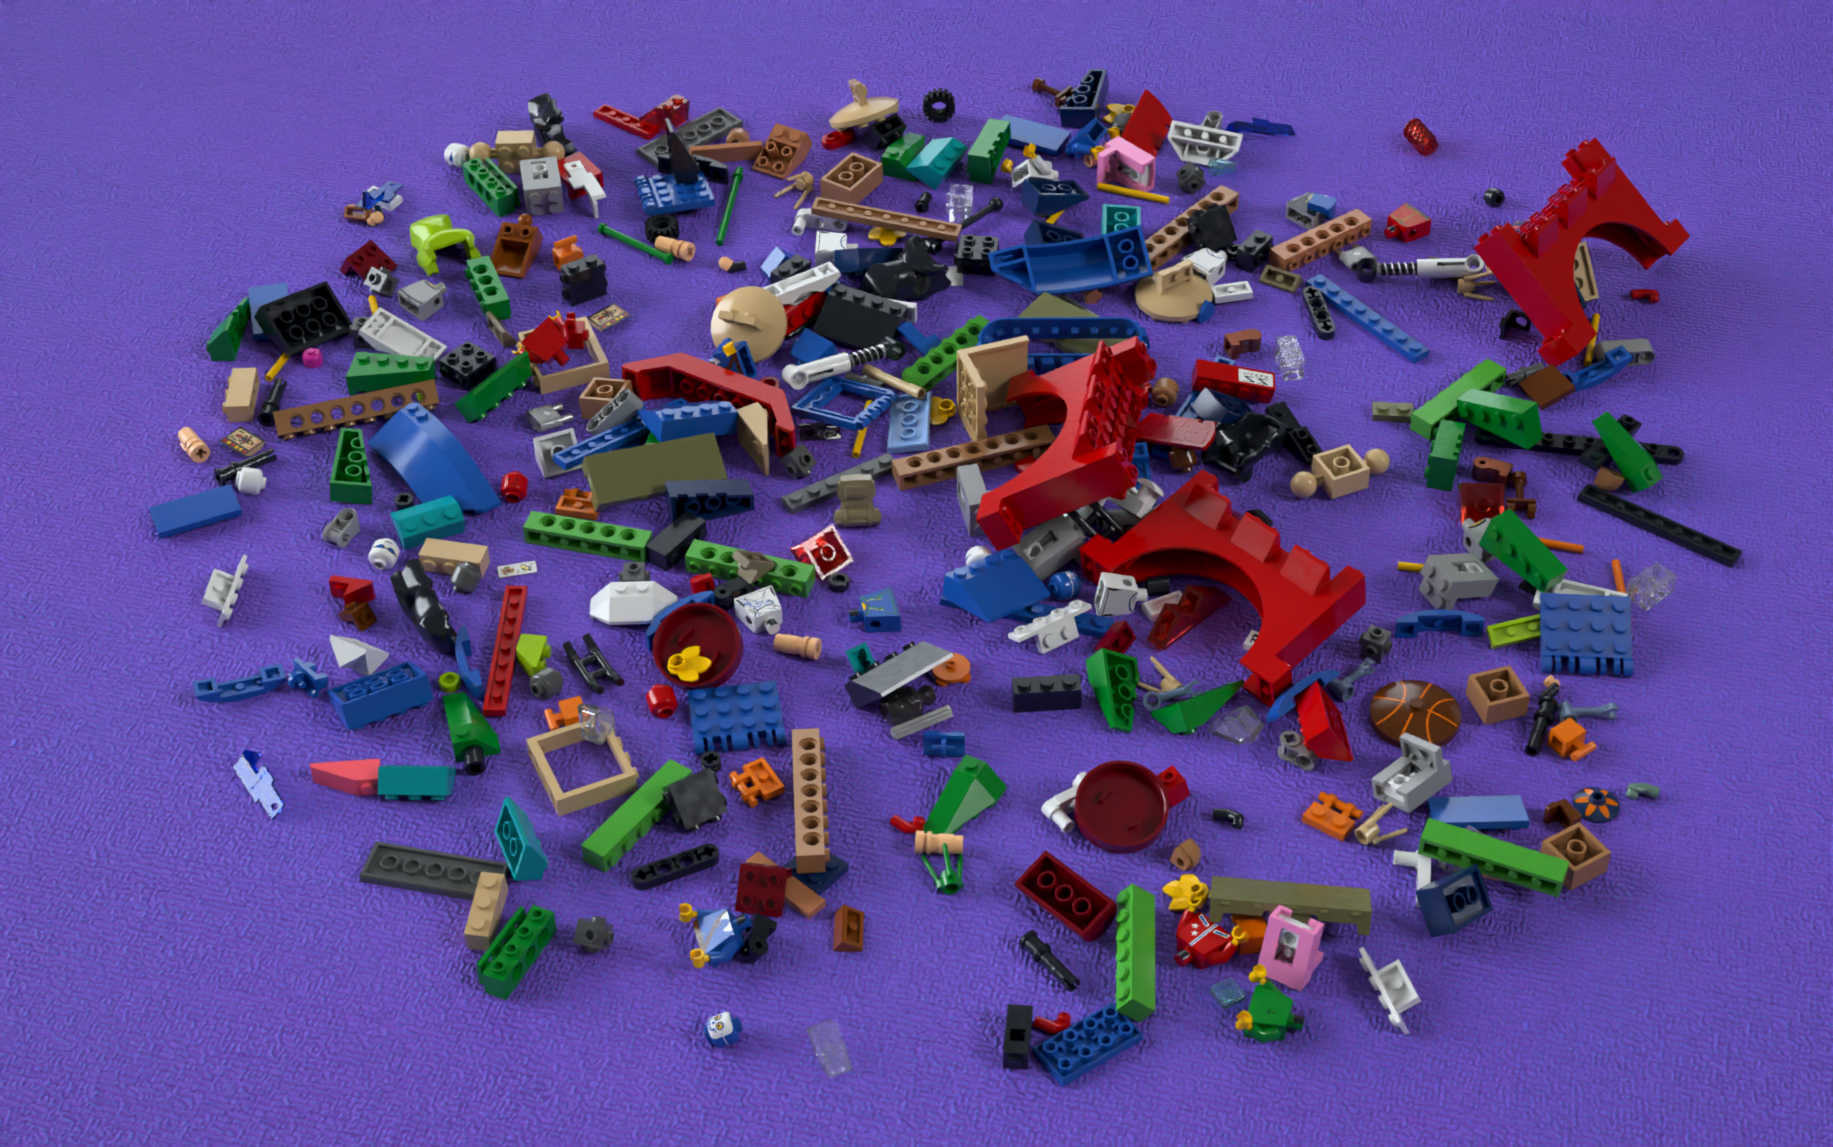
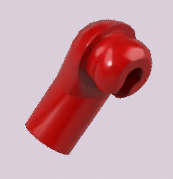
M1635 289L1630 291V298L1632 300L1649 298L1650 303H1657L1660 300V294L1657 290Z
M894 815L890 820V825L904 834L916 833V830L922 831L926 821L921 816H915L913 821L907 822L900 816Z
M1061 1012L1057 1016L1058 1019L1052 1021L1037 1016L1033 1027L1050 1034H1056L1070 1027L1071 1016L1068 1013Z

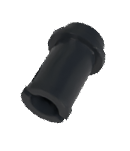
M923 192L919 200L915 202L914 206L918 213H925L929 210V203L932 200V195L929 192Z

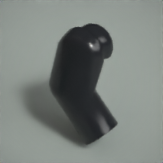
M1260 509L1246 511L1254 517H1259L1269 527L1274 523Z
M1213 808V820L1232 821L1231 826L1233 828L1244 827L1243 820H1245L1243 814L1232 809Z

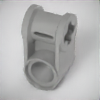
M1218 111L1208 112L1200 126L1222 130V113Z
M351 508L341 510L324 528L322 533L323 541H331L339 547L345 548L350 540L360 531L357 512Z
M1294 731L1283 732L1280 736L1281 745L1277 751L1278 756L1282 760L1288 761L1305 771H1311L1320 758L1317 757L1314 751L1309 752L1303 743L1305 739L1303 736Z

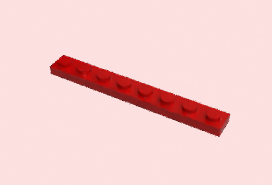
M527 586L505 587L484 699L483 716H506L517 657L516 647L521 635L528 596Z

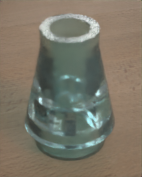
M1214 158L1210 159L1208 163V171L1214 176L1236 172L1237 163L1235 161Z

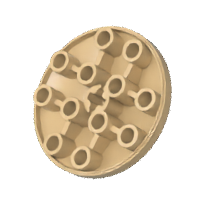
M852 79L848 83L854 102L836 112L829 119V123L838 132L853 126L863 128L868 126V122H880L885 120L886 115L898 112L899 101L897 98L886 96L866 98L865 95H868L865 84L862 85L861 82Z
M1190 259L1182 261L1173 267L1153 272L1154 276L1141 279L1135 289L1136 303L1143 312L1148 314L1153 320L1187 323L1189 320L1197 318L1204 301L1212 302L1213 292L1208 282L1193 273V262Z
M756 286L741 287L727 294L717 305L711 321V335L716 348L718 349V345L726 338H731L734 343L747 341L754 364L768 359L779 349L787 330V316L780 300L768 290Z

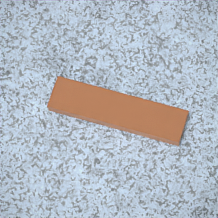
M762 141L692 146L689 148L692 155L704 156L719 162L754 160L758 158L762 150Z
M759 851L745 861L778 866ZM792 876V878L787 879L785 902L806 918H812L826 906L825 899Z

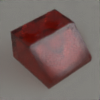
M673 95L641 116L639 121L666 130L665 118H669L676 128L688 120L690 100L683 98L681 95Z
M1504 483L1458 484V509L1461 525L1468 518L1477 523L1485 518L1492 519L1503 513Z
M833 524L821 528L790 548L797 562L815 565V578L820 582L854 561Z

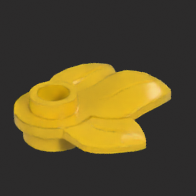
M1109 104L1107 109L1111 113L1103 117V120L1107 123H1113V119L1118 114L1126 113L1132 115L1135 106L1132 104Z
M881 227L872 228L868 234L870 240L879 239L880 243L884 246H892L897 238L906 236V232Z
M933 396L931 423L932 425H941L948 420V417L955 415L957 411L956 405L950 399L942 400L940 397Z
M692 646L684 649L681 654L671 656L668 660L667 668L671 674L678 675L680 680L695 682L699 679L698 674L705 672L712 662L708 658L699 656V646Z
M1183 874L1180 877V881H1171L1162 889L1165 894L1173 898L1169 905L1170 911L1188 909L1190 904L1187 898L1192 892L1196 894L1193 900L1194 904L1199 901L1201 896L1204 902H1206L1209 895L1208 886L1205 883L1199 882L1198 877L1193 874Z

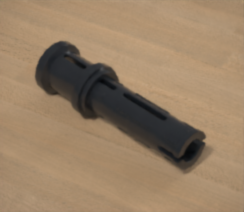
M283 378L275 379L268 400L262 404V411L258 414L257 420L263 426L269 427L275 423L273 412L280 411L279 403L287 387L286 380L283 382Z
M270 448L241 462L232 461L224 468H215L214 475L219 485L223 486L226 484L225 482L236 478L237 471H241L243 467L258 468L276 461L277 456L274 454L267 457L274 453V450Z
M1543 696L1539 699V708L1534 713V726L1525 747V752L1529 756L1535 757L1539 755L1547 728L1554 722L1553 715L1558 710L1559 703L1550 696Z
M1030 930L1021 937L1019 946L1022 949H1026L1036 963H1042L1068 992H1072L1077 988L1074 983L1079 986L1080 980L1054 956L1051 946L1043 943L1038 938V933L1035 930Z

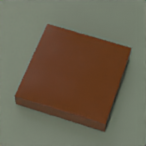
M1553 364L1548 365L1518 383L1519 389L1531 401L1537 402L1538 408L1541 411L1576 391L1575 386Z

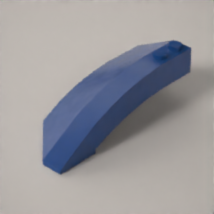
M1141 225L1085 239L1025 245L1024 243L988 253L992 272L1037 295H1041L1044 291L1051 295L1086 292L1154 276Z
M418 402L410 403L400 409L368 442V446L401 476L421 503L451 495L458 502L462 513L465 510L485 513L502 505L500 499L464 447L433 414Z

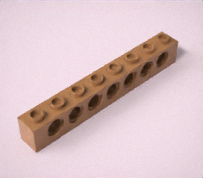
M1220 185L1145 240L1153 272L1194 242L1186 221L1187 218L1193 216V212L1201 209L1204 211L1207 209L1206 206L1217 203L1218 205L1226 204L1230 215L1238 209L1239 193Z
M435 380L275 411L273 416L278 438L283 437V440L293 439L295 434L300 433L308 436L316 434L315 430L323 429L324 432L336 429L335 426L344 425V428L352 427L358 421H364V424L375 422L376 418L384 416V419H391L400 409L410 403H414L411 399L414 393L422 395L423 400L419 403L428 411L434 410L436 405H439ZM399 397L402 399L403 405L394 407L391 400ZM379 401L382 403L383 409L381 411H374L371 408V404ZM359 405L362 407L363 413L356 416L352 414L351 408ZM335 409L343 413L342 418L339 420L331 417V412ZM313 414H320L323 418L322 422L319 424L313 423L311 421ZM293 418H300L303 423L301 427L294 428L290 424Z
M1048 424L894 459L892 460V476L900 491L957 478L958 466L978 464L980 472L1014 465V462L1030 455L1034 459H1039L1056 438Z
M819 728L792 729L797 873L826 872L825 862H830L829 848H825V846H829V831H824V829H828V815H823V813H828L827 799H822V797H827L826 783H822L826 782V768H821V766H825V752L820 753V751H825L824 737L819 736Z

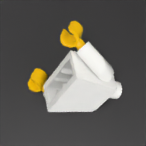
M1029 143V146H1025L1023 150V155L1032 159H1027L1014 169L1011 168L1013 162L1010 159H1005L1002 162L1001 171L1011 174L1013 188H1023L1024 179H1058V171L1052 170V163L1043 161L1039 155L1034 153L1036 146L1033 143Z

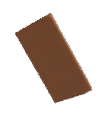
M844 904L838 909L834 916L833 951L861 952L863 950L864 912Z

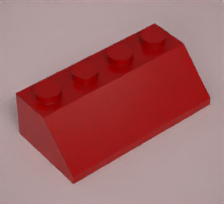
M1316 681L1294 696L1296 701L1294 708L1299 714L1297 719L1302 726L1300 731L1305 738L1303 743L1309 752L1314 751L1318 758L1351 762L1354 760L1342 714Z

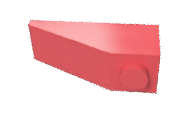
M380 758L310 763L314 783L357 796L379 795L378 767L381 766Z

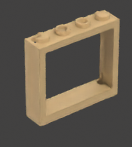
M586 316L577 318L576 321H585V329H589V341H585V344L594 363L542 376L537 364L530 362L534 387H538L541 395L590 383L593 377L610 378L609 362ZM535 329L519 332L518 343L522 345L521 341Z
M604 714L526 739L528 755L558 816L637 791L636 779L639 778L636 767H631V759L628 752H623L622 741L619 736H615L614 726L611 721H607ZM603 734L623 773L563 793L544 753Z

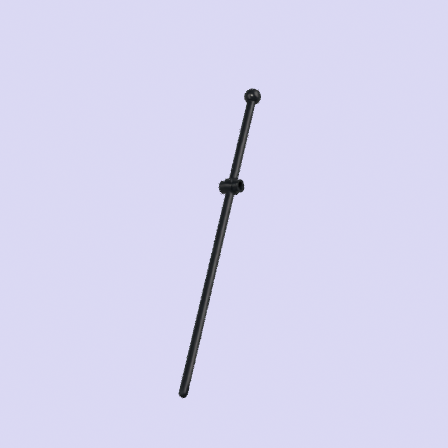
M999 197L992 198L989 201V205L959 223L962 225V230L990 212L1000 211L1003 208V201ZM925 237L923 240L926 244L923 248L929 253L938 254L942 250V243L946 240ZM862 285L856 288L857 290L865 292L862 288ZM820 313L786 335L785 339L790 340L803 332L805 328L808 329L816 324Z

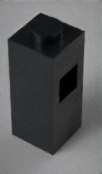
M1008 1004L1003 1048V1068L1028 1070L1033 1006Z

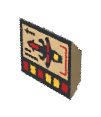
M612 303L587 317L593 327L603 331L631 314L617 304Z
M240 426L221 439L220 442L248 457L262 449L265 440Z

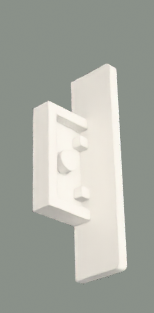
M243 554L235 576L215 568L212 572L201 604L222 611L217 627L221 628L224 620L229 621L233 611L229 607L230 605L234 606L238 596L234 592L235 590H240L243 582L240 576L245 575L249 565L245 563L247 555Z
M1081 600L1072 601L1065 608L1051 611L1050 615L1035 618L1028 625L1016 627L1013 632L1008 634V637L1011 640L1021 642L1034 636L1038 652L1044 654L1079 637L1074 617L1092 609L1091 604Z
M1361 947L1359 951L1362 958L1359 961L1366 972L1370 970L1372 976L1369 977V980L1376 991L1380 990L1382 995L1378 996L1385 1010L1390 1009L1392 1014L1388 1015L1392 1025L1395 1029L1400 1027L1405 1035L1408 1034L1409 1031L1400 1013L1418 1004L1421 1000L1403 965L1398 959L1377 971L1371 957L1364 947Z

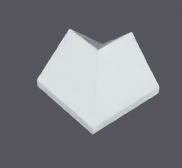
M573 428L533 438L536 462L544 478L582 468L581 464L571 469L564 470L553 462V454L577 444Z
M331 635L329 638L339 667L353 669L365 675L372 674L389 656L388 652L354 638Z

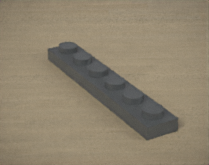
M889 453L876 457L782 496V504L792 515L836 497L837 483L840 481L841 475L871 474L872 479L875 481L891 474L892 460L894 458Z

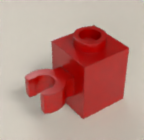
M567 312V318L564 321L567 324L569 340L567 342L569 347L567 349H584L585 341H589V329H585V321H576L575 312Z
M1173 765L1157 775L1167 790L1171 808L1190 796L1186 780Z

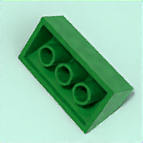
M524 351L454 403L468 423L475 419L479 422L487 416L486 411L488 409L493 411L501 405L499 401L502 398L505 401L514 394L512 390L515 388L519 390L527 384L526 379L531 376L529 353Z

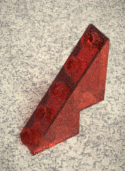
M1187 585L1178 604L1164 603L1147 640L1154 644L1156 648L1165 651L1231 600L1232 597L1217 587Z

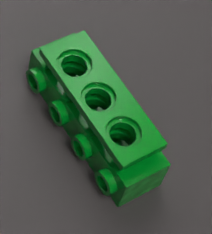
M489 157L485 159V165L479 158L471 159L462 164L464 179L467 185L498 217L515 212V205L517 207L520 206L518 187Z
M489 255L467 260L465 275L467 280H470L471 289L474 291L476 300L479 302L481 311L486 319L487 311H490L499 320L511 318L509 297Z
M532 905L526 915L524 907L520 906L476 964L479 983L484 985L486 993L503 1000L508 999L557 932L554 912L536 905Z

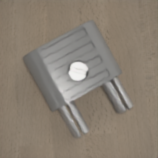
M1357 243L1352 245L1351 250L1343 251L1338 248L1335 251L1339 256V260L1353 272L1357 271V264L1362 258H1371L1377 263V258L1363 246L1360 247Z
M561 403L553 406L547 404L526 411V418L532 425V428L540 433L562 426L563 423L573 420V415L570 413L560 416L557 411L563 410Z

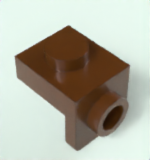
M349 602L344 606V610L338 614L342 621H353L361 632L377 621L368 602Z
M1562 799L1546 806L1543 822L1547 825L1558 821L1566 829L1578 822L1581 823L1582 817L1579 811L1574 809L1566 799Z

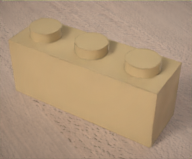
M257 368L232 369L231 377H228L229 388L225 390L226 402H223L222 405L223 414L227 415L228 422L253 421L260 385Z
M426 538L418 555L424 571L452 575L458 563L469 561L480 568L483 578L490 563L488 546Z
M480 873L464 932L468 949L487 951L496 939L509 890L504 874Z

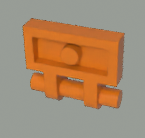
M580 488L565 489L564 495H561L555 508L556 515L597 520L600 512L594 511L591 501L592 491H581Z
M763 757L743 765L744 773L738 775L736 771H732L729 774L731 785L735 790H739L741 799L744 803H748L751 808L758 805L757 796H761L766 801L785 793V786ZM751 782L753 786L748 788L746 784Z
M1321 791L1318 800L1324 802V804L1322 805L1314 801L1302 815V822L1343 842L1355 826V821L1350 818L1354 817L1360 820L1363 811L1357 809L1356 805L1350 802L1345 803L1339 800L1338 796L1332 793L1327 794ZM1333 807L1336 808V809H1338V810H1340V811H1342V813L1340 814V813H1338V812L1332 810Z

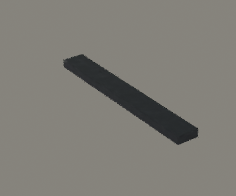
M1587 484L1578 494L1577 501L1730 568L1741 557L1742 551L1590 484Z

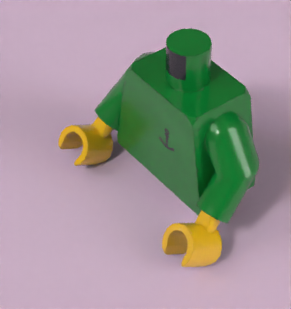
M1257 964L1253 967V971L1249 973V980L1253 983L1259 982V986H1255L1248 1012L1243 1010L1236 1015L1238 1021L1235 1023V1026L1238 1030L1244 1029L1243 1037L1254 1038L1262 1044L1272 1041L1285 1040L1288 1028L1298 1031L1303 1030L1305 1017L1292 1014L1293 1000L1282 993L1269 978H1264L1267 975V970L1263 965Z

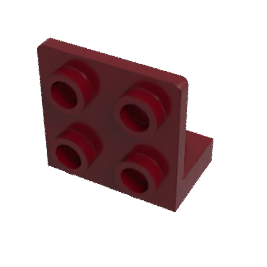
M370 240L347 257L339 271L344 275L350 271L352 273L356 272L366 280L372 266L378 269L382 266L393 272L397 268V264Z
M751 862L741 863L735 911L752 914L757 912L761 915L782 917L787 879L792 878L793 868Z

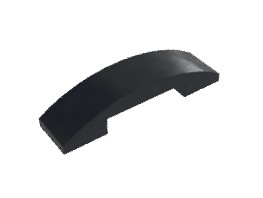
M669 154L658 155V172L672 174ZM693 155L697 158L700 170H703L706 177H710L711 182L728 184V166L711 158Z

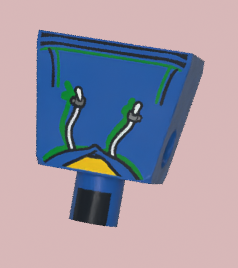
M892 587L860 596L859 609L848 610L850 623L862 621L867 633L901 631V615Z

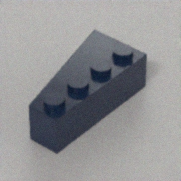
M1107 69L1088 70L1080 81V86L1075 87L1073 90L1074 94L1066 99L1064 106L1059 108L1061 127H1085L1094 118L1099 120L1109 89Z
M747 479L664 481L667 513L671 523L685 511L709 521L755 510L754 494Z

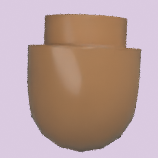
M1602 466L1593 484L1598 486L1597 488L1610 492L1618 489L1624 482L1625 477L1610 468Z
M1189 838L1175 848L1170 862L1180 870H1192L1200 862L1201 850L1192 838Z

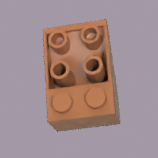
M776 123L752 170L785 180L804 161L813 143L806 132Z

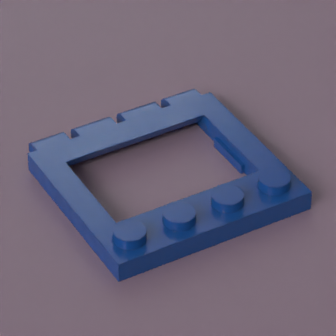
M832 376L823 380L790 408L791 415L798 416L801 419H810L855 431L856 429L863 430L894 404L899 399V396L893 390ZM842 391L876 399L855 418L824 409L821 410L823 406Z

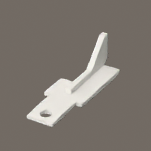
M580 160L564 164L570 175L568 181L573 189L584 188L588 195L595 219L599 218L596 200L606 198V195L592 172H586Z

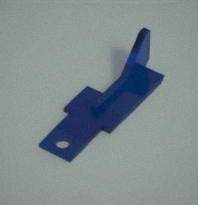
M1252 118L1253 123L1235 120L1229 123L1225 130L1234 133L1245 131L1273 136L1275 134L1295 136L1291 125L1270 123L1269 120Z
M387 181L379 189H373L371 192L364 190L362 192V200L355 207L370 210L379 201L390 203L397 196L395 193L403 187V184Z
M244 750L233 764V768L256 803L260 801L271 820H274L285 807V803L273 785L276 780L266 765H262L259 770L256 768L255 765L261 757L259 752ZM274 804H277V809L274 811Z

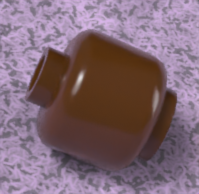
M1171 446L1172 450L1168 452L1172 469L1180 470L1181 474L1192 471V466L1197 464L1194 449Z

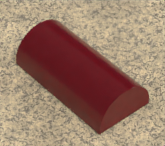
M1046 850L1014 883L1015 888L1086 942L1095 941L1102 936L1113 922L1117 912L1116 902Z

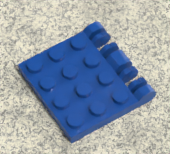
M700 170V174H697L698 181L676 184L672 174L666 176L655 175L652 178H647L644 175L637 176L634 179V184L643 204L645 214L651 216L715 206V199L703 170Z
M1541 593V672L1551 673L1553 658L1554 673H1560L1561 659H1568V673L1574 674L1575 659H1578V674L1595 675L1596 660H1598L1599 675H1605L1607 671L1606 661H1613V675L1619 676L1620 661H1622V676L1632 677L1631 597Z
M776 680L687 691L695 755L705 753L704 744H707L708 751H714V743L721 742L723 752H728L727 741H732L733 751L749 749L748 739L750 738L753 739L754 748H759V737H766L768 747L773 746L772 736H776L777 746L786 745V735Z

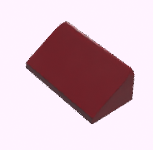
M1126 620L1115 622L1096 644L1094 650L1097 652L1104 648L1124 654L1134 642L1136 636Z

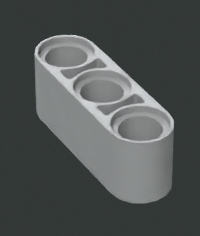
M1644 338L1602 341L1594 346V353L1598 362L1605 359L1604 353L1621 345L1633 357V360L1627 366L1646 365L1655 359V353L1649 340Z
M623 389L588 422L586 428L595 436L627 422L636 415V409L642 408L643 401L629 389Z

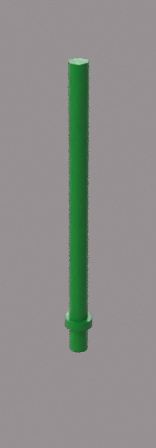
M741 166L736 167V171L732 174L733 181L716 240L717 246H722L724 243L739 184L743 180V168Z

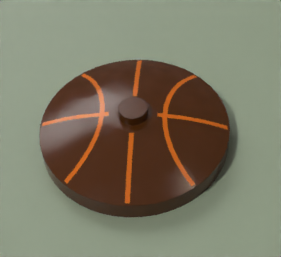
M1401 680L1390 683L1377 691L1370 703L1369 720L1376 734L1395 747L1401 748L1400 736L1404 733L1443 747L1451 742L1459 731L1461 710L1454 697L1443 688L1420 680Z

